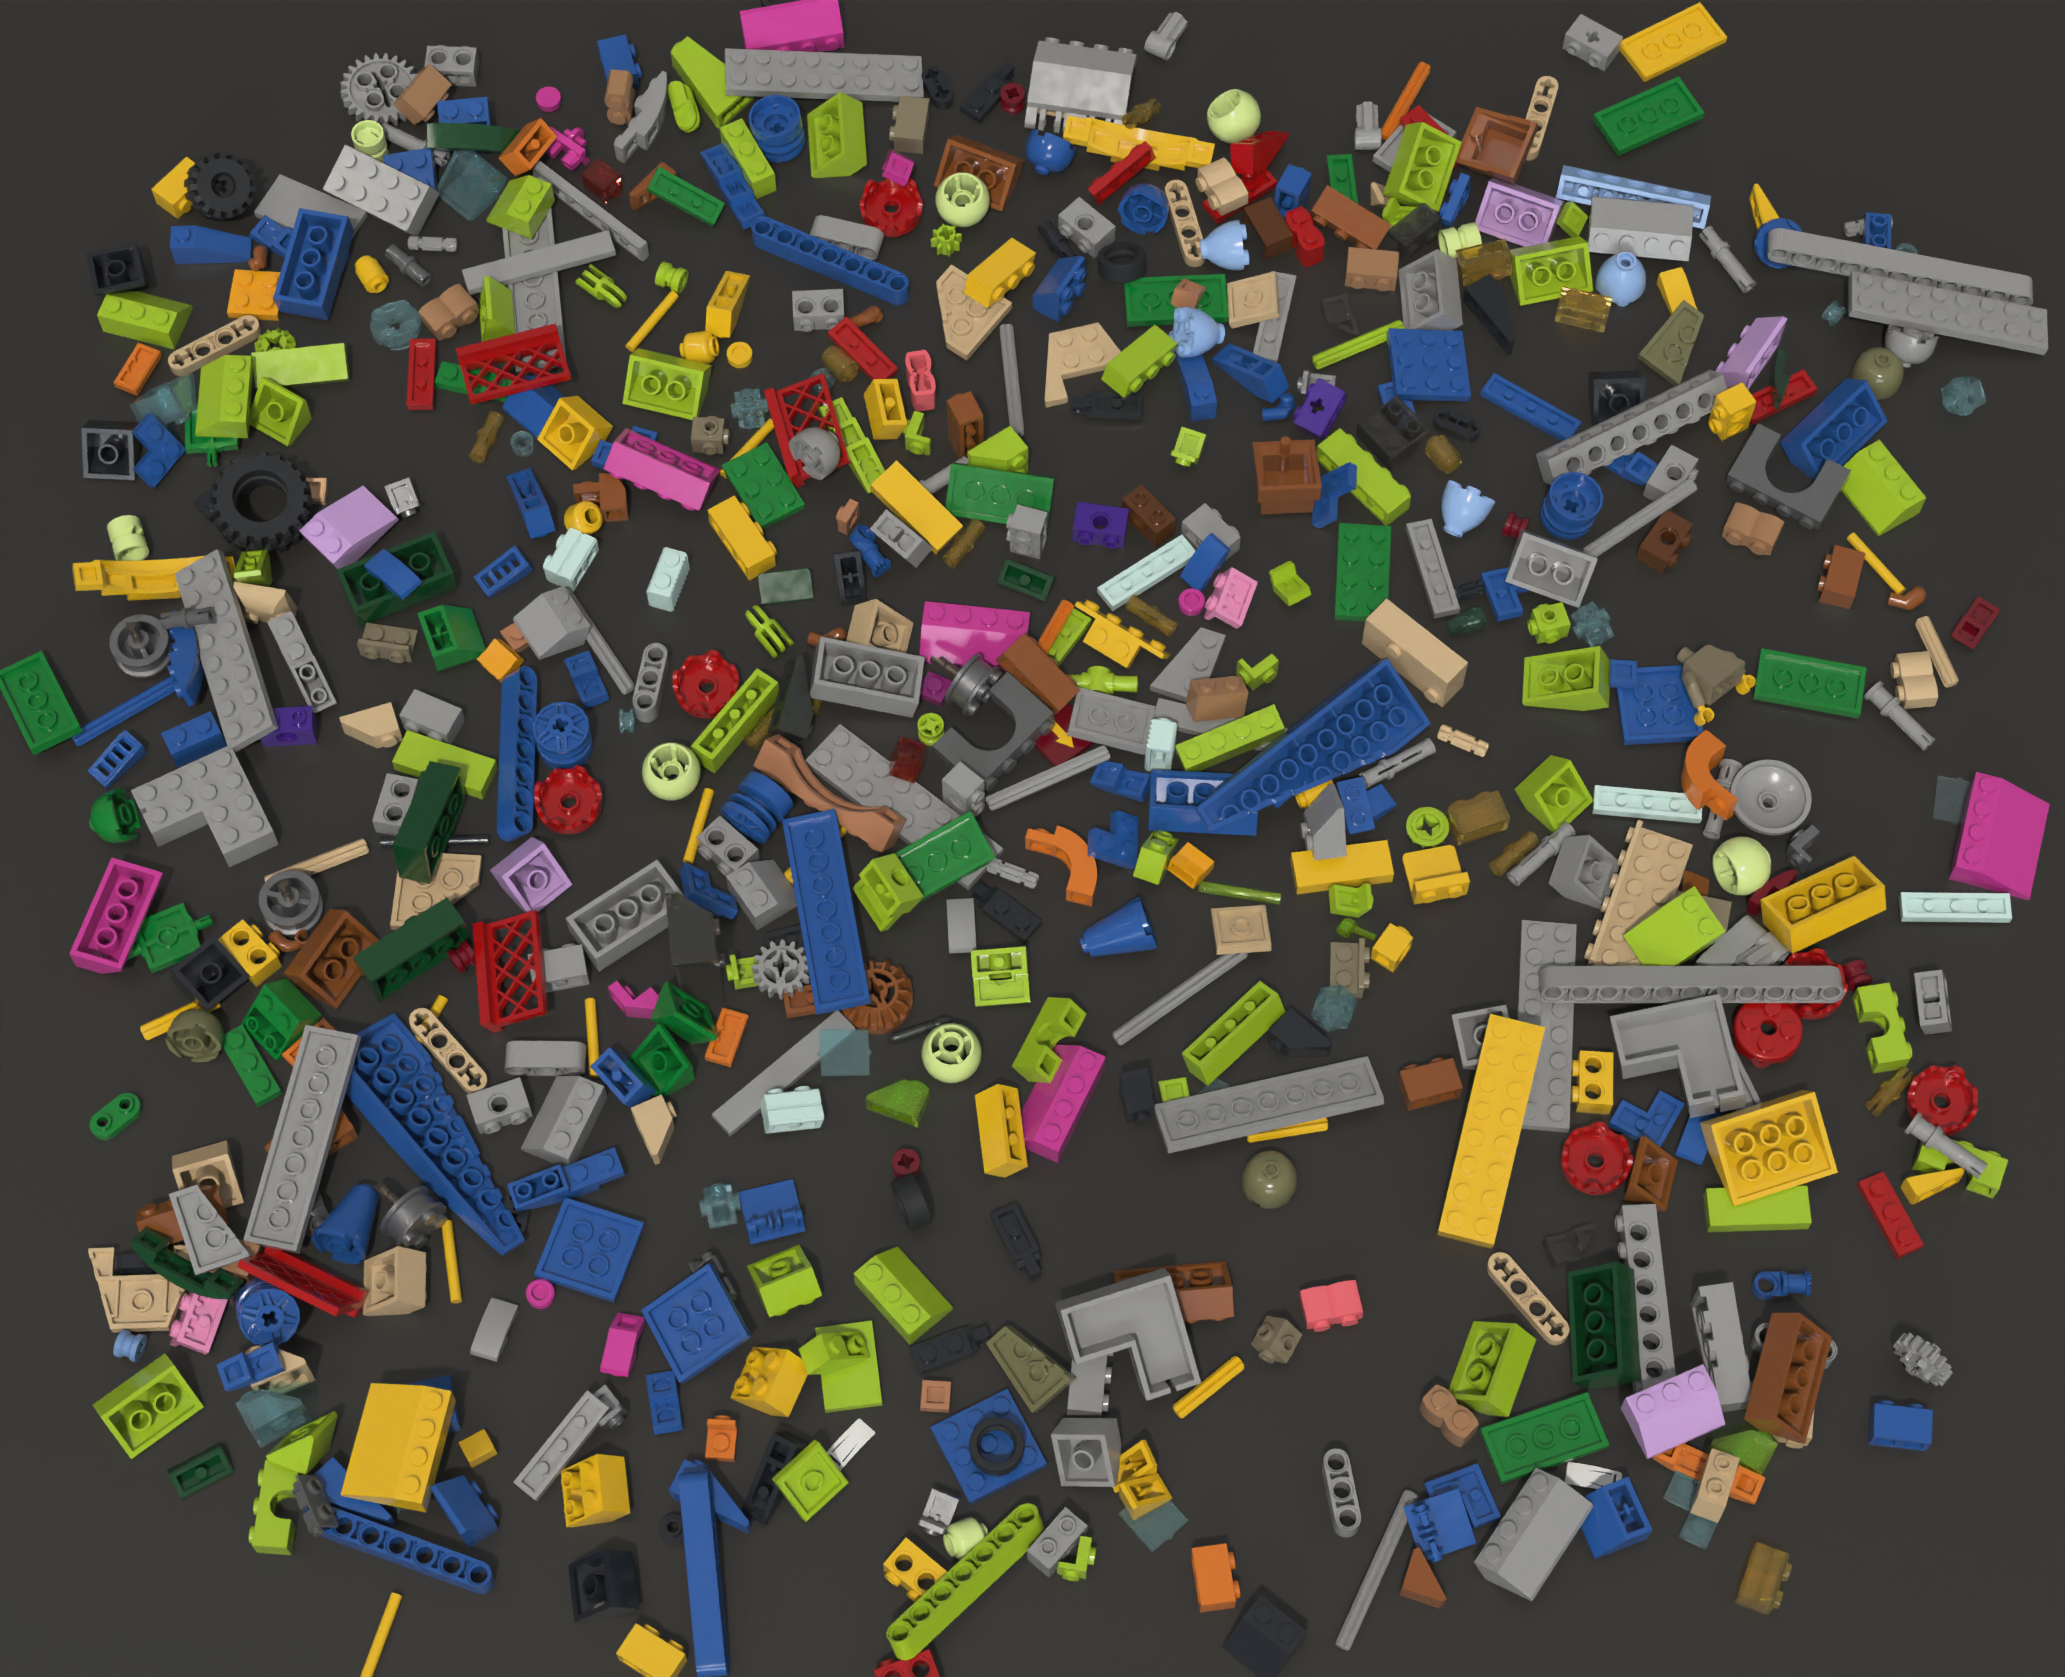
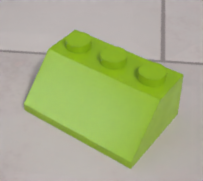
M839 92L807 114L811 177L851 176L867 165L862 102Z
M1423 122L1407 124L1383 195L1389 198L1396 197L1397 201L1403 205L1422 207L1424 210L1439 212L1462 142Z
M1580 236L1507 250L1509 276L1520 306L1593 291L1588 242Z
M128 289L106 294L97 317L103 332L175 350L193 307L189 304Z
M638 348L629 357L622 404L693 420V417L699 416L708 391L712 365Z
M224 355L201 367L196 436L248 438L254 373L251 356Z
M1880 440L1858 451L1843 466L1851 470L1842 492L1877 536L1884 534L1920 513L1926 500L1925 495Z
M898 1246L875 1255L854 1272L855 1285L909 1345L914 1343L953 1310L950 1303Z
M1473 1321L1448 1389L1456 1399L1457 1404L1485 1415L1509 1417L1536 1339L1516 1323Z
M165 1353L92 1405L131 1459L204 1407Z

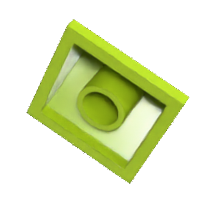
M484 276L479 299L482 342L515 334L512 290L490 276Z
M262 377L250 410L249 424L284 445L291 446L312 420L307 401L272 380Z
M333 1411L290 1431L266 1455L267 1460L307 1475L330 1451L338 1415Z

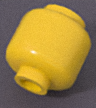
M709 331L686 334L683 343H680L681 357L705 364L713 363L715 357L719 355L717 337L712 336Z
M582 501L571 505L564 515V524L567 530L573 528L587 535L597 532L603 522L600 508L591 501Z

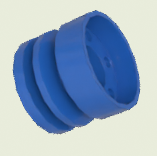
M770 95L758 100L751 107L749 123L752 136L766 160L780 163L797 157L803 150L806 141L800 109L796 102L787 96Z
M1579 472L1563 473L1555 478L1540 507V519L1543 527L1554 537L1567 541L1576 540L1586 535L1602 507L1603 494L1600 486L1593 478Z
M556 702L542 708L536 715L533 723V733L538 754L543 763L553 770L557 768L571 769L575 765H585L592 755L594 746L588 717L584 711L573 703Z
M750 771L737 786L739 793H732L729 796V801L722 805L721 813L731 826L741 834L758 843H765L770 837V833L774 832L777 828L775 821L781 822L793 808V802L789 795L774 781L760 773Z
M258 1277L247 1282L238 1293L235 1301L238 1323L244 1336L253 1344L265 1346L273 1342L278 1346L288 1341L296 1332L300 1315L294 1295ZM273 1311L274 1317L268 1316L265 1320L263 1314H269Z

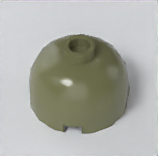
M1885 347L1870 348L1861 353L1854 363L1851 379L1867 380L1876 399H1885L1891 397L1899 390L1903 382L1904 366L1901 359L1890 349Z
M188 1009L178 1014L168 1028L166 1044L169 1050L180 1058L184 1054L193 1057L191 1059L192 1062H208L218 1056L222 1048L224 1031L219 1019L205 1010Z
M1262 1151L1254 1155L1246 1163L1241 1178L1242 1189L1246 1197L1251 1202L1254 1201L1265 1209L1278 1208L1287 1204L1294 1195L1298 1184L1297 1171L1294 1164L1287 1156L1276 1151Z

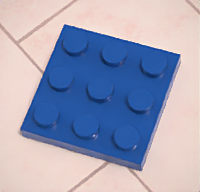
M1388 329L1386 336L1394 399L1469 402L1471 391L1462 331Z
M1683 665L1637 668L1636 689L1615 687L1623 745L1693 741L1699 734L1704 732L1703 726H1697L1694 722V715L1698 710L1697 707H1693L1681 680Z
M565 1197L535 1270V1278L545 1279L551 1283L615 1303L645 1228L644 1222Z
M709 1263L641 1310L677 1380L683 1384L752 1337L714 1265Z
M1008 1389L930 1427L969 1505L1047 1467V1462ZM995 1417L1008 1419L1016 1424L1024 1440V1454L1021 1463L1009 1474L997 1477L986 1475L977 1469L971 1460L969 1450L971 1433L976 1426L986 1419ZM990 1431L984 1435L980 1442V1452L989 1462L1002 1463L1013 1454V1440L1003 1431Z

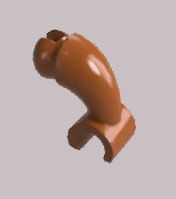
M304 929L299 930L295 934V940H288L282 935L281 931L276 930L271 932L268 938L278 951L291 952L303 947L306 941L301 942V940L306 938L308 933Z

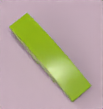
M838 398L833 403L851 463H849V466L867 494L872 493L870 491L871 484L885 472V469L870 440L864 436L856 418L852 417L843 398ZM824 405L818 409L823 419L829 411V408ZM827 426L829 431L834 434L835 429Z

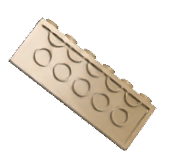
M1641 820L1637 821L1635 828L1630 826L1625 842L1630 843L1628 850H1621L1617 865L1622 866L1620 873H1613L1609 888L1613 889L1612 896H1605L1601 912H1604L1605 916L1603 921L1597 919L1592 935L1597 936L1595 944L1589 943L1584 956L1585 959L1589 960L1587 966H1642L1622 936L1675 899L1693 846L1692 844L1642 828L1643 821Z

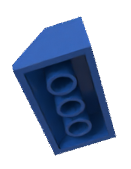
M1845 379L1784 437L1780 444L1790 462L1815 481L1827 459L1842 466L1888 421L1867 380Z
M1151 770L1148 830L1256 836L1258 811L1209 831L1194 808L1234 774Z

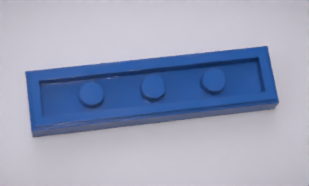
M1493 373L1480 392L1481 397L1560 441L1574 436L1582 424L1578 419Z

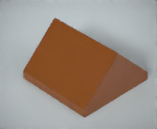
M1645 1136L1640 1137L1635 1149L1623 1201L1635 1205L1656 1204V1210L1664 1212L1667 1209L1678 1160Z

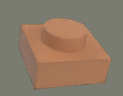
M849 499L846 506H841L836 515L838 531L847 536L860 516L858 502Z
M515 623L500 631L504 641L517 654L530 647Z
M922 1380L920 1411L949 1413L951 1382Z

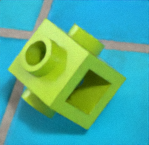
M1563 602L1537 606L1535 609H1532L1530 620L1527 621L1529 633L1531 636H1535L1537 644L1544 642L1550 644L1557 642L1560 638L1568 637L1571 626Z

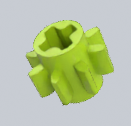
M942 224L938 230L933 229L931 247H937V255L943 254L950 257L954 251H960L962 234H956V226L951 227Z

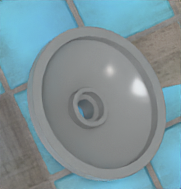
M1759 760L1746 765L1737 773L1730 789V793L1738 798L1734 811L1737 818L1751 830L1765 835H1782L1795 830L1804 822L1811 808V791L1805 778L1792 766L1777 760ZM1767 802L1771 805V807L1767 808L1763 805V803Z

